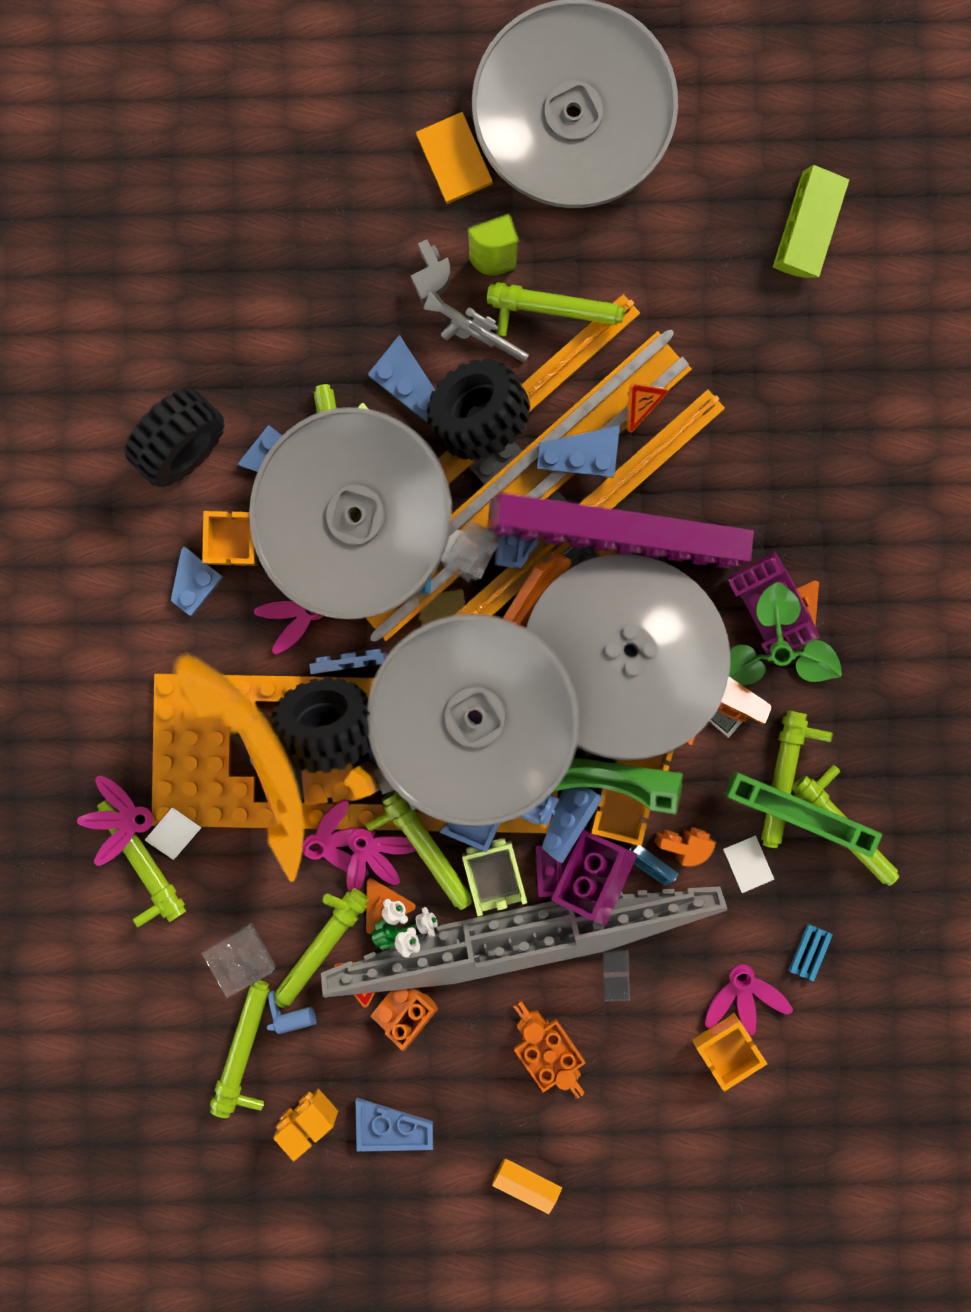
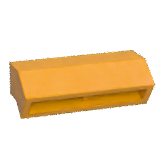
M368 761L354 768L343 782L352 789L355 800L372 795L380 789L373 772L377 768Z
M503 1158L499 1169L494 1175L492 1186L547 1214L551 1212L562 1190V1187Z

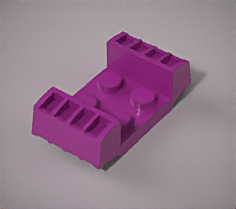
M776 551L730 574L728 581L735 595H741L764 639L761 645L767 655L771 654L770 648L772 644L778 641L776 624L772 626L761 624L756 608L762 593L776 582H781L798 598L801 607L800 615L795 622L790 625L780 624L783 641L788 642L792 651L821 638L804 601Z

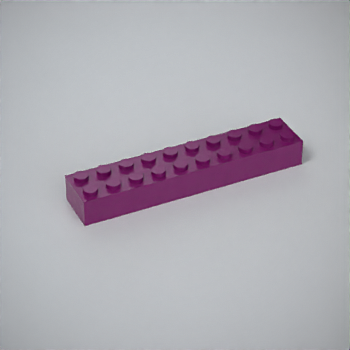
M500 493L490 499L487 531H494V536L497 537L519 535V539L525 541H535V538L545 539L544 543L559 545L560 542H570L569 546L574 548L595 546L594 550L609 552L610 549H619V554L634 555V553H644L645 557L659 559V556H668V561L672 562L692 560V564L707 566V563H716V568L721 569L741 567V563L751 561L754 530Z

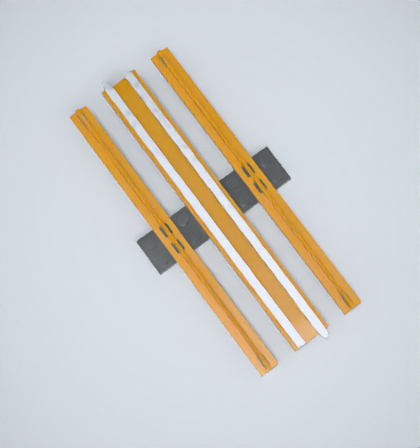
M623 294L613 303L625 308V312L629 311L624 315L622 323L611 325L592 321L522 384L530 401L529 413L640 315L632 300L629 301ZM668 330L663 334L657 331L525 450L522 451L514 442L512 445L508 444L504 447L506 450L501 453L496 452L493 454V457L487 459L480 457V460H470L469 458L464 460L452 455L448 450L438 458L448 485L467 468L484 484L480 490L452 514L450 535L458 529L478 539L449 565L440 561L432 575L431 593L418 592L399 607L386 613L366 617L376 629L371 635V641H378L381 638L388 641L465 573L459 569L488 543L493 546L497 544L498 537L494 536V531H487L490 499L500 493L568 503L558 489L575 474L537 470L539 444L619 425L620 435L627 428V403L629 398L627 393L631 383L664 387L669 391L692 370L689 363L683 357L680 358L667 344L673 336L672 330ZM709 390L704 392L615 472L614 478L605 480L580 504L613 509L725 409L718 401V396H714ZM482 405L474 406L468 412L466 418L477 414L484 407ZM540 538L522 568L508 567L455 615H494L521 590L538 563L543 562L546 564L552 551L555 549L563 554L571 548L569 546L570 542H560L559 545L544 543L545 539ZM587 546L584 549L589 554L580 562L575 556L571 560L569 569L584 561L596 558L595 546Z

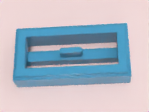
M636 845L629 849V851L637 854L634 864L662 885L667 886L678 877L679 873L643 847Z
M807 924L789 971L814 982L833 934ZM813 931L815 932V936L809 947L802 968L798 969V965L800 963V960L803 956V953ZM823 935V939L821 941L817 954L808 973L807 970L809 968L815 950L818 946L820 938Z

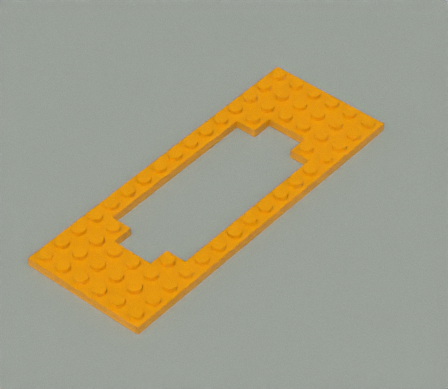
M154 674L152 826H157L172 807L200 827L270 828L275 826L269 803L255 801V776H230L231 728L222 712L220 711L199 719L175 674ZM223 675L245 694L256 708L257 701H279L281 697L284 698V694L288 690L296 689V685L309 683L313 679H317V681L324 680V678H332V680L339 678L344 679L347 683L352 682L358 688H361L369 698L375 679L359 677ZM558 791L552 792L553 796L558 798ZM301 802L304 829H317L324 814L336 803L305 805L304 802ZM349 803L347 812L336 829L366 828L367 822L386 812L383 808L384 804ZM415 809L418 812L417 817L427 831H440L446 821L434 818L419 809ZM552 816L547 826L544 824L537 825L523 818L516 817L501 822L496 832L547 833ZM391 820L375 830H401V828L396 827Z

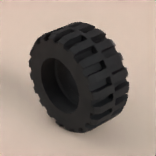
M493 359L471 360L469 364L463 363L455 371L451 370L446 374L447 377L437 383V389L432 391L430 395L431 402H428L427 421L432 431L452 455L464 460H468V458L470 460H480V457L485 459L493 457L494 453H501L506 450L504 447L508 444L512 445L517 440L516 436L525 429L524 423H527L530 414L528 394L512 369L503 362L493 361ZM489 402L480 412L466 418L471 408Z
M184 388L181 391H174L172 395L165 396L161 402L152 406L151 410L144 414L140 419L141 421L134 426L132 434L128 436L127 444L125 445L126 459L153 486H171L174 482H179L183 477L191 474L212 453V449L217 446L219 438L224 432L225 423L223 416L197 390Z
M324 678V680L319 681L313 679L309 683L296 685L294 690H288L284 694V698L281 697L273 709L271 722L273 731L284 749L290 765H294L296 769L301 771L307 769L309 773H317V771L330 773L333 769H338L339 771L348 764L353 765L359 760V756L363 757L371 747L368 736L369 725L367 715H370L367 709L369 701L367 694L361 688H358L356 684L352 682L347 683L344 679L339 678L337 680ZM324 723H332V724H330V725H326V726H322V727H315V726H317V725L324 724Z

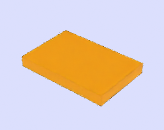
M463 112L416 132V136L446 204L493 184Z

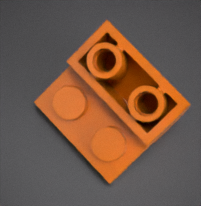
M691 827L690 831L683 829L682 836L669 830H664L663 834L656 832L654 839L659 848L675 852L676 860L683 866H696L706 861L712 854L716 843L710 838V834L695 827Z
M418 988L392 990L370 1017L386 1031L384 1034L402 1051H405L436 1013L438 1007L427 994H423Z

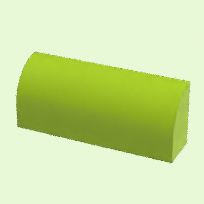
M812 165L802 172L773 268L803 278H818L820 276L849 179L816 165Z
M509 215L468 229L469 259L476 270L489 276H497L516 270L518 239Z

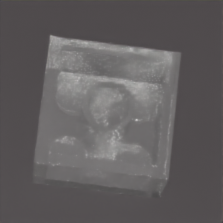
M470 519L442 563L443 567L468 583L472 579L477 581L485 566L481 564L485 557L491 559L499 544L496 543L497 535Z
M252 922L210 945L201 953L226 998L271 974L276 967Z

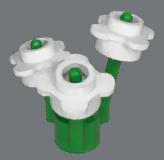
M386 899L383 902L385 907L382 910L383 919L374 924L376 929L372 931L373 943L382 951L396 947L403 957H409L410 953H417L420 950L416 929L422 935L428 933L430 937L435 936L434 928L437 927V919L433 913H429L428 909L424 907L422 908V914L416 916V924L397 930L394 925L399 922L405 924L408 921L405 915V906L400 901L392 902L390 899Z

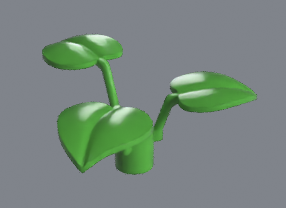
M781 582L770 585L762 593L756 608L761 624L764 626L776 624L778 641L772 644L770 648L771 654H759L756 656L755 650L748 645H737L730 649L729 677L742 686L755 683L763 677L766 668L760 659L773 660L776 664L783 666L789 664L797 656H800L796 661V670L801 678L810 682H821L831 678H839L842 675L838 656L827 643L815 640L806 644L803 652L796 651L793 653L790 644L783 641L780 624L790 625L795 622L800 615L801 607L796 595Z

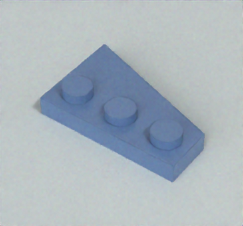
M399 335L368 373V376L428 423L427 406L428 402H431L430 395L435 389Z
M381 649L366 651V656L356 657V653L341 654L340 660L331 661L330 656L315 658L316 663L309 664L311 674L379 665L384 662L387 653H381Z

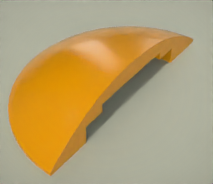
M186 654L179 657L175 666V676L199 719L221 711L232 732H239L262 784L276 824L267 828L269 845L289 881H294L302 854L304 825L298 788L284 749L263 715L249 698L225 676L191 655Z

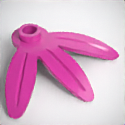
M294 601L272 602L254 609L255 615L269 619L297 617L287 626L272 648V652L275 655L294 646L305 634L312 620H319L324 617V615L305 609Z
M98 776L95 779L98 789L105 799L120 810V812L100 811L89 813L79 817L77 823L91 829L120 828V830L106 840L98 851L94 863L97 866H101L115 858L130 842L135 832H145L150 829L153 824V815L145 807L135 808L129 796L115 782L106 777ZM137 815L145 817L143 824L138 825L135 822Z
M341 800L330 807L322 817L316 834L306 837L302 852L306 857L314 860L324 857L330 863L346 872L348 871L352 854L336 847L348 846L349 836L354 830H368L364 827H352L332 833L345 816L349 801ZM375 830L370 832L373 836L376 834ZM358 839V840L356 841V843H360V842H363V841H365V840H364V839ZM318 843L316 848H310L312 844ZM367 867L365 877L369 875V870Z
M366 829L354 830L348 839V845L354 852L347 871L348 891L351 892L353 888L358 891L361 889L365 878L366 861L381 879L390 884L398 885L400 879L395 868L380 852L388 854L415 852L416 850L408 838L400 836L373 838V835ZM358 839H364L366 843L365 845L360 846L356 843V841Z
M740 964L731 969L729 973L730 983L725 985L711 1002L707 1011L705 1026L707 1028L714 1027L727 1012L735 996H737V1010L740 1021L749 1036H753L756 1031V1008L752 993L770 1007L784 1014H791L793 1008L776 988L760 979H756L754 971L750 966ZM741 974H745L742 978L738 977Z

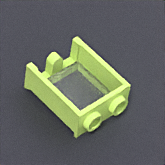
M505 838L494 840L491 842L487 852L473 846L466 848V853H462V859L478 916L483 915V911L494 908L502 910L507 908V905L522 901V904L527 903L511 841L506 842Z

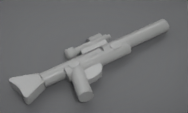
M433 289L429 290L428 298L423 308L440 312L452 319L451 324L441 333L443 339L448 341L454 334L463 339L469 338L471 335L491 348L495 345L522 363L527 360L529 354L490 331L491 329L496 331L498 329L497 325H495V320L489 316L486 318L482 317L470 307L466 310L465 314L467 316L444 303Z

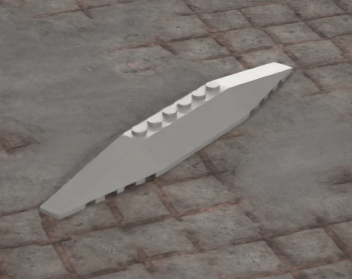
M720 887L687 888L688 891L675 892L674 889H663V892L647 893V890H640L638 894H623L621 891L607 924L603 925L554 901L444 924L436 927L437 930L434 931L435 936L430 937L429 934H418L416 936L419 940L420 950L417 953H410L409 957H403L396 947H392L378 954L373 952L365 955V959L352 963L350 961L322 972L323 997H334L466 982L604 952L727 911V906Z

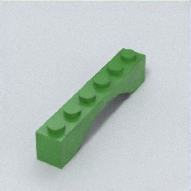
M573 757L566 774L553 792L577 787L604 788L630 796L641 802L649 810L676 814L682 792L683 773Z
M734 770L723 792L728 798L788 821L873 858L883 835L874 829Z

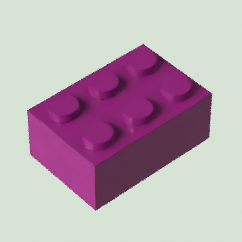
M583 830L551 900L594 922L606 925L637 854Z

